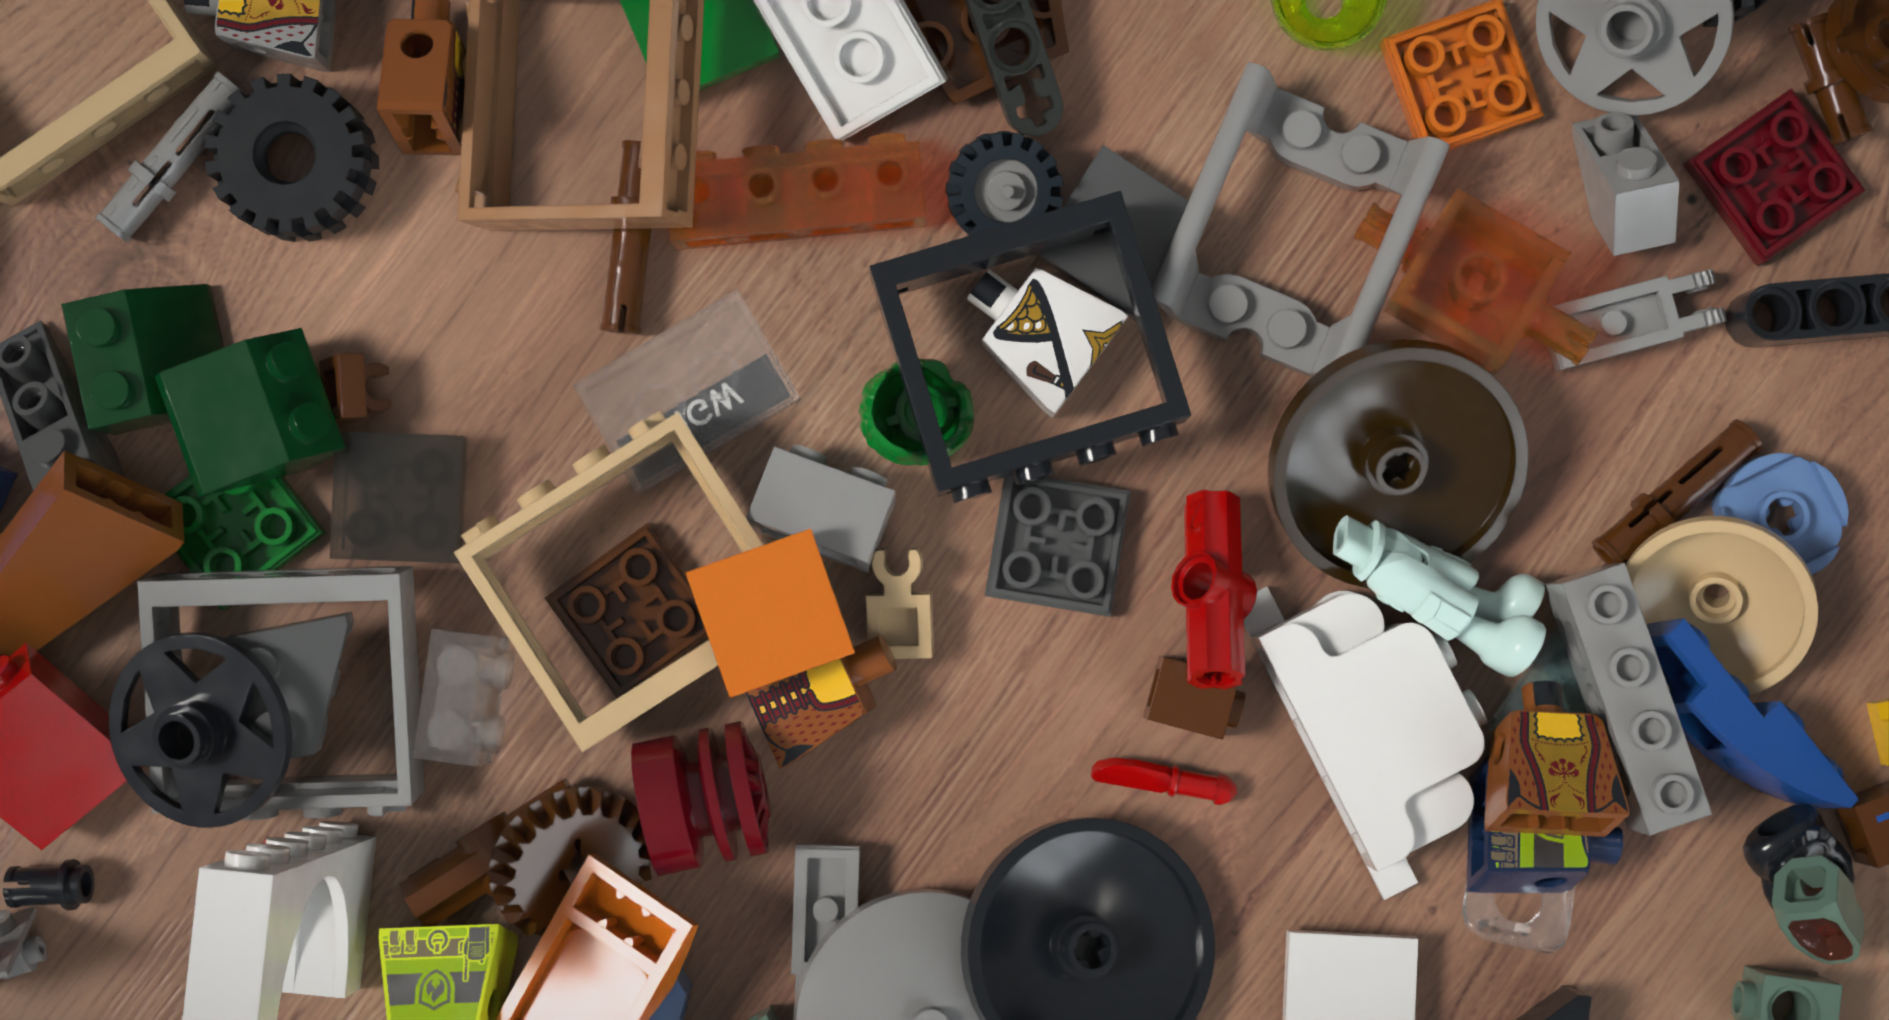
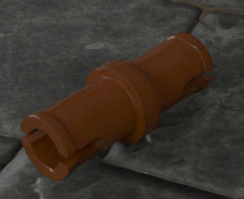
M1826 12L1806 19L1807 23L1802 24V22H1799L1789 27L1788 31L1794 39L1809 78L1804 83L1807 94H1815L1832 137L1831 142L1833 146H1837L1855 139L1856 136L1866 135L1874 131V129L1869 124L1857 91L1838 72L1828 52L1825 34V23L1828 13Z

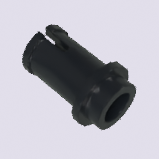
M76 859L64 860L61 866H12L7 869L3 880L6 883L18 882V885H30L27 888H3L4 900L10 908L60 904L66 911L76 910L81 904L89 903L94 893V874L89 865H81Z

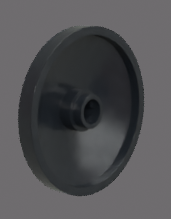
M1078 817L1047 823L1024 834L1006 847L993 860L975 887L967 907L961 935V964L964 982L971 1004L980 1020H1195L1207 996L1215 960V937L1210 909L1204 892L1188 865L1171 847L1150 832L1125 822L1104 818Z

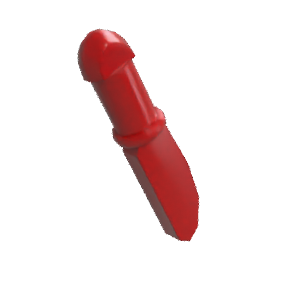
M1109 758L1097 761L1091 769V777L1095 782L1157 793L1167 792L1170 797H1174L1177 794L1211 800L1216 805H1222L1230 802L1237 795V785L1229 776L1222 773L1216 776L1182 770L1178 765H1173L1170 768L1136 759Z

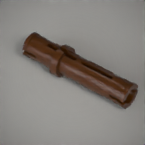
M622 141L623 153L618 196H612L610 204H639L641 168L638 167L641 141ZM651 228L613 230L602 323H600L599 327L601 331L612 333L618 331L620 308L623 307L625 312L622 334H641L640 320Z
M1733 420L1723 432L1689 459L1649 495L1641 493L1632 500V510L1604 534L1592 541V547L1596 554L1605 564H1626L1634 551L1647 538L1657 531L1678 522L1754 455L1763 451L1761 447L1763 444L1758 435L1741 420Z

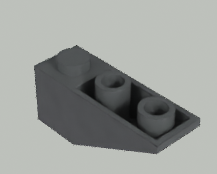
M40 320L1 342L0 396L33 491L64 450L124 476L115 449L107 434L88 430L78 382L46 325Z

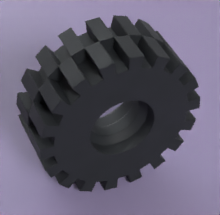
M291 73L277 74L276 83H270L264 77L250 81L254 92L249 95H245L239 89L233 92L228 99L235 107L228 115L219 109L217 110L212 122L221 127L218 137L207 134L205 148L214 153V161L205 162L207 175L217 181L218 186L212 189L220 201L230 206L228 211L268 236L271 234L281 240L295 242L296 237H302L308 242L321 240V232L328 229L336 234L345 229L346 225L342 219L349 213L358 218L366 208L359 203V200L364 192L373 196L377 182L370 178L371 169H379V156L371 149V144L376 143L372 130L363 123L362 120L365 118L358 110L331 87L327 88L318 80L304 76L303 81H300ZM300 134L307 137L314 147V165L310 172L302 179L292 182L279 180L270 171L268 165L269 150L272 144L281 136Z

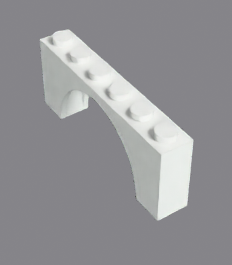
M320 821L319 826L302 827V832H285L284 838H266V844H247L246 850L226 851L225 860L200 867L182 1020H277L282 992L346 998L358 991L361 987L377 836L358 835L359 825L356 823Z

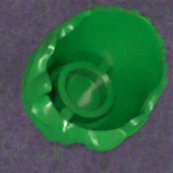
M919 359L946 450L950 457L966 443L973 431L974 410L971 391L966 387V384L958 380L954 381L950 371L941 361L936 359ZM895 362L889 368L877 373L865 384L862 391L863 399L860 402L858 411L861 417L860 429L867 440V444L884 459L895 464L907 466L927 465L900 373Z

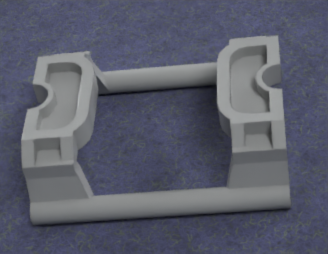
M1248 62L1152 286V291L1156 304L1165 311L1164 315L1223 342L1234 332H1250L1260 342L1261 358L1297 373L1313 377L1337 358L1367 346L1450 145L1441 139L1431 136L1405 141L1361 122L1350 132H1334L1324 122L1323 106L1276 88L1277 85L1267 68ZM1245 132L1268 144V148L1273 156L1286 166L1332 185L1355 192L1372 187L1377 190L1401 195L1352 314L1332 324L1331 327L1316 322V318L1309 307L1300 301L1241 276L1223 274L1210 278L1198 273L1199 265L1196 248Z

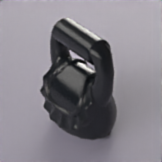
M1792 805L1778 811L1757 825L1745 839L1743 845L1744 857L1755 874L1761 878L1764 895L1772 909L1774 875L1791 858L1822 855L1837 865L1852 884L1854 883L1855 876L1851 856L1841 842L1828 830L1820 813L1811 805Z

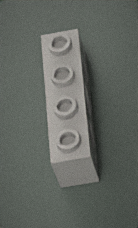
M1625 563L1603 564L1544 584L1545 592L1587 713L1595 714L1603 720L1629 805L1630 815L1624 819L1627 829L1650 836L1712 815Z

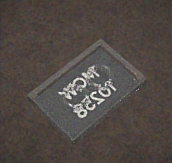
M737 289L573 384L612 453L633 440L627 432L628 429L641 420H645L661 411L665 419L678 412L707 456L802 400ZM670 444L624 474L635 493L640 495L687 466L673 444Z

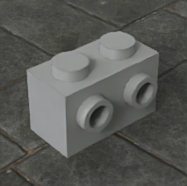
M792 445L790 452L774 446L746 517L753 530L779 540L811 528L821 556L869 573L874 554L879 548L896 503L895 490L886 488L888 480L880 474L861 467H852L850 474L826 466L828 458L825 455L801 445Z

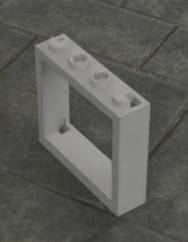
M413 566L157 573L137 582L141 649L157 640L181 633L179 606L388 600L397 774L284 777L273 797L261 809L242 820L273 818L279 815V810L303 809V816L306 818H328L338 816L343 813V808L367 807L368 815L384 816L387 812H406V806H412L425 792ZM182 649L170 650L182 661ZM144 685L145 711L147 718L148 716L154 713V710L152 708L149 696ZM149 766L150 779L156 787L180 803L172 768ZM256 778L227 779L220 811L228 810L243 803L260 787L263 780ZM152 808V813H158Z

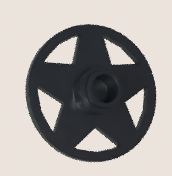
M186 632L171 635L157 640L140 650L124 667L114 686L109 707V734L116 761L125 779L136 794L161 815L175 822L193 827H222L238 822L261 809L280 787L288 769L292 750V729L288 708L280 688L272 675L245 648L226 638L209 633ZM195 648L218 654L226 658V660L205 677L199 679L170 650ZM141 675L154 713L128 729L130 697ZM256 687L270 715L273 740L245 719ZM141 766L171 767L180 803L161 792L145 774ZM228 774L263 780L260 787L243 803L228 810L220 811Z

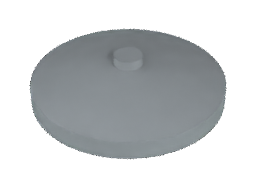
M937 889L903 890L875 898L847 914L828 931L812 952L798 984L793 1020H980L967 993L961 964L962 928L971 898L958 893Z

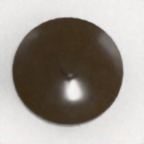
M1401 339L1379 342L1353 350L1337 358L1310 378L1291 400L1279 420L1269 452L1268 485L1275 513L1287 536L1296 549L1310 563L1335 579L1355 586L1369 588L1366 580L1361 582L1354 576L1352 564L1333 555L1335 529L1344 516L1348 515L1366 526L1377 520L1383 523L1385 527L1400 531L1428 546L1441 548L1444 552L1455 555L1470 563L1497 539L1517 508L1523 493L1528 470L1527 434L1519 410L1507 390L1489 370L1469 355L1450 346L1424 340Z

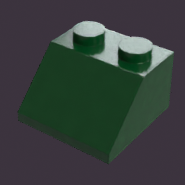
M209 284L124 289L61 304L88 430L118 435L171 423L154 376L159 372L224 348L211 285Z
M302 328L245 339L159 372L154 376L198 498L311 470L346 448Z

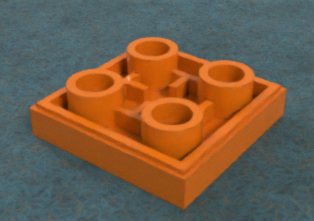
M1492 0L1385 37L1379 43L1413 139L1426 136L1435 137L1450 145L1448 151L1537 121L1544 116L1502 0Z
M811 528L685 573L729 698L855 653Z

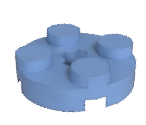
M1774 453L1747 461L1726 479L1722 487L1716 490L1711 504L1714 516L1735 517L1759 524L1773 531L1789 543L1801 556L1811 575L1822 570L1834 559L1841 547L1836 546L1842 536V527H1846L1848 523V504L1837 479L1827 468L1814 461L1808 462L1801 457L1792 456L1794 454ZM1774 500L1779 507L1791 505L1795 516L1787 521L1790 531L1785 535H1782L1778 528H1769L1766 517L1770 514L1768 506Z

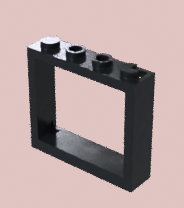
M1121 191L869 266L870 279L937 497L952 494L954 503L971 498L976 499L992 493L989 484L991 481L1011 475L1015 476L1017 485L1039 480L1055 473L1052 466L1053 462L1077 456L1080 466L1095 463L1117 455L1114 444L1139 437L1142 447L1154 445L1162 440L1179 436L1176 425L1184 423L1191 416ZM1109 232L1162 404L952 467L899 295Z

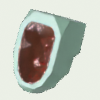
M1822 855L1791 858L1774 875L1772 906L1780 929L1795 948L1811 959L1826 964L1850 963L1859 957L1865 928L1863 911L1855 899L1854 885L1837 865Z

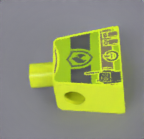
M500 924L379 928V948L387 1020H495L507 998L518 946V935Z

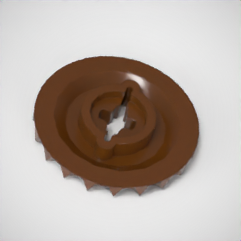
M597 787L566 788L552 792L532 802L507 824L494 846L488 871L492 897L509 924L513 923L527 937L532 934L540 936L544 934L572 884L563 870L570 867L571 858L575 857V847L583 861H585L588 854H596L640 885L645 881L652 880L650 870L651 859L646 847L639 812L636 806L625 797L613 791Z

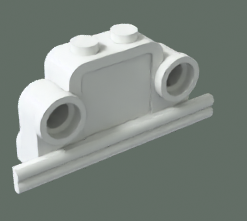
M1268 587L1257 590L1255 605L1251 613L1245 618L1244 627L1379 893L1386 900L1418 883L1406 859L1408 854L1461 827L1471 815L1474 804L1473 792L1468 781L1458 772L1477 762L1483 753L1484 736L1480 727L1487 723L1485 713L1470 689L1461 692L1450 670L1457 666L1456 657L1448 641L1437 633L1431 634L1428 629L1416 623H1393L1384 627V618L1379 607L1368 597L1351 591H1336L1326 594L1314 606L1284 620Z

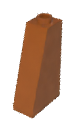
M64 450L0 535V656L7 655L9 657L26 642L36 651L177 552L184 543L183 504Z

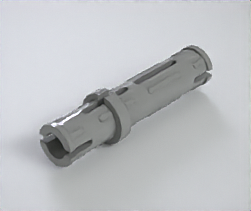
M218 71L215 72L213 79L174 122L173 126L144 161L140 163L135 160L127 169L132 175L113 196L102 212H98L95 216L99 222L127 243L130 242L132 235L163 199L170 202L177 192L173 189L174 185L206 149L207 134L216 136L219 133L221 127L212 122L217 110L219 109L228 115L235 107L228 97L239 88ZM209 110H212V113L198 128V130L193 134V136L188 140V142L183 146V148L179 152H176V149L181 145V143L186 139V137L191 133V131L196 127V125L201 121V119L206 115V113ZM167 161H170L168 166L154 180V182L150 185L148 190L143 194V196L138 200V202L133 203V201L141 193V191L155 177L156 173L161 169V167Z

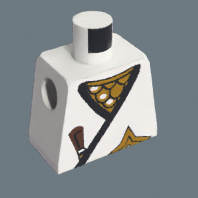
M1037 268L1031 273L1019 291L988 269L967 297L970 303L995 320L982 339V347L1040 409L1052 419L1128 317L1127 314L1116 307Z

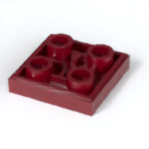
M1792 88L1683 164L1756 266L1766 262L1866 191Z

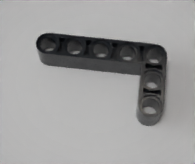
M1889 273L1770 283L1740 294L1730 302L1725 313L1727 332L1735 342L1744 347L1751 348L1889 337V317L1885 315L1880 305L1882 293L1884 291L1889 292ZM1820 296L1828 298L1835 306L1836 320L1832 326L1824 323L1818 316L1816 306ZM1756 301L1763 302L1772 311L1774 318L1770 331L1759 328L1754 322L1752 312Z

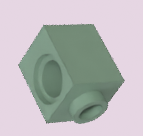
M1744 965L1743 979L1736 982L1732 992V1015L1735 1020H1774L1772 1016L1774 1000L1781 993L1790 991L1793 998V1008L1790 1014L1783 1020H1839L1843 985L1822 976Z

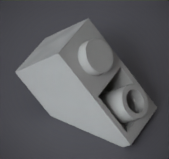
M1611 112L1603 114L1598 118L1572 123V136L1591 219L1612 255L1616 256L1676 243L1679 179L1638 116Z

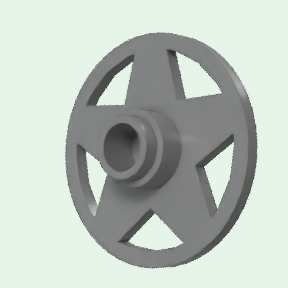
M1538 0L1536 10V32L1540 51L1546 65L1557 81L1570 94L1589 106L1609 113L1618 112L1626 115H1645L1661 112L1675 107L1695 95L1708 83L1721 65L1728 51L1734 27L1733 0ZM1552 14L1586 35L1572 71L1567 67L1555 44ZM1718 14V27L1714 47L1703 67L1695 74L1681 35ZM1633 69L1663 95L1628 99L1601 93V91L1627 71Z

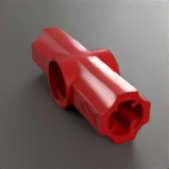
M1203 489L1186 496V505H1184L1185 557L1174 571L1171 590L1176 602L1186 607L1187 683L1200 689L1219 688L1225 690L1243 684L1242 677L1245 676L1244 620L1251 613L1255 605L1257 587L1251 575L1242 571L1240 497L1227 490L1208 491Z

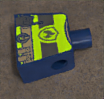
M1489 756L1469 777L1474 804L1471 815L1468 818L1467 892L1562 893L1570 891L1588 874L1590 862L1616 865L1623 849V832L1620 827L1614 828L1606 837L1485 831L1484 816Z

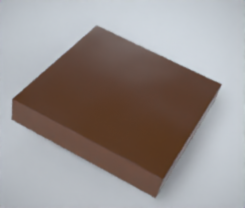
M646 523L544 598L616 698L676 661L708 637L685 571L649 523Z

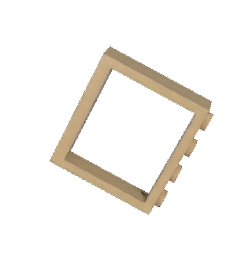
M147 0L174 40L0 157L1 203L10 207L15 206L219 67V64L175 0Z
M658 411L649 418L641 420L627 430L633 439L632 441L613 453H610L605 445L588 453L572 465L578 475L557 488L554 487L550 479L532 488L516 500L522 510L499 523L494 514L476 523V526L461 535L466 545L453 552L581 752L589 749L718 666L710 641L708 639L587 717L488 564L487 559L670 444H673L741 552L762 546L763 544L678 412L665 419L661 411Z

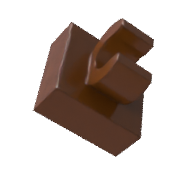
M338 353L319 361L320 379L337 424H348L366 418L367 414H376L392 407L391 399L376 400L371 398L366 391L368 378H381L390 374L387 365L371 363L364 366L363 353Z

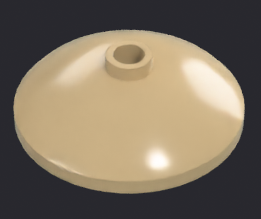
M1701 516L1685 519L1651 535L1634 551L1625 564L1646 625L1648 623L1685 618L1689 624L1697 627L1707 637L1710 643V651L1728 673L1742 681L1750 695L1763 691L1784 679L1798 666L1812 644L1818 622V598L1812 575L1801 556L1789 543L1773 531L1759 524L1728 516ZM1719 584L1726 587L1729 592L1724 597L1714 598L1709 596L1705 589L1710 585Z

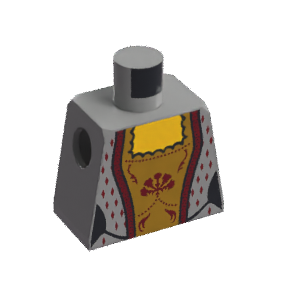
M184 0L185 9L188 14L216 16V36L231 48L317 71L331 72L337 0Z

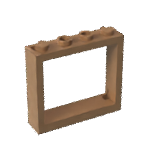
M469 0V2H465L468 16L467 51L462 61V74L465 80L463 116L460 119L458 128L461 142L460 177L455 188V192L459 193L457 221L490 231L693 228L704 0H650L639 204L509 206L520 1L529 0Z

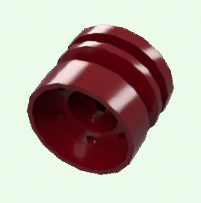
M742 721L725 724L724 734L727 754L722 755L719 753L712 729H700L698 735V760L689 762L676 735L632 744L631 764L636 802L646 847L657 876L702 867L704 857L703 837L714 836L717 847L725 862L737 860L735 830L742 829L751 857L769 853L768 826L769 817H771V807L765 774L760 756L751 744Z

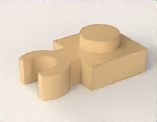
M919 547L911 548L908 555V570L904 573H895L887 565L886 548H879L874 554L872 566L876 578L884 584V593H868L866 595L867 641L882 635L888 643L894 659L932 658L934 656L932 591L914 592L913 582L920 575L923 568L921 550Z

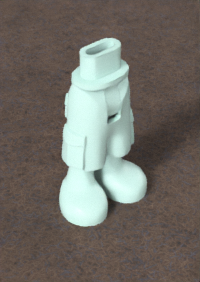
M1346 515L1338 523L1334 533L1333 555L1352 564L1354 576L1361 582L1366 580L1367 586L1376 593L1379 601L1401 612H1407L1416 621L1424 624L1447 641L1457 638L1477 653L1486 666L1507 677H1514L1522 673L1534 661L1542 648L1546 634L1544 624L1532 618L1544 596L1545 586L1542 581L1530 574H1518L1508 579L1497 591H1487L1475 586L1479 579V572L1471 567L1469 562L1444 552L1441 548L1428 546L1400 531L1385 527L1383 523L1377 520L1366 526Z

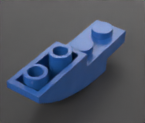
M1685 618L1647 624L1666 683L1671 688L1669 691L1686 739L1696 749L1730 775L1780 800L1797 805L1807 804L1813 808H1852L1859 798L1843 780L1844 774L1842 769L1834 760L1819 750L1805 732L1804 722L1796 712L1785 706L1781 701L1752 703L1749 699L1750 694L1747 687L1737 677L1726 671L1710 651V643L1707 637L1697 627L1689 624Z

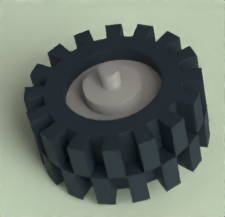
M997 131L996 133L980 135L976 137V140L970 144L966 143L959 150L960 154L955 161L951 162L948 169L949 177L948 182H945V193L948 197L949 204L947 205L951 215L969 236L1061 208L1063 197L1060 196L1061 186H1064L1062 175L1058 173L1056 168L1057 162L1054 157L1043 148V145L1022 134Z

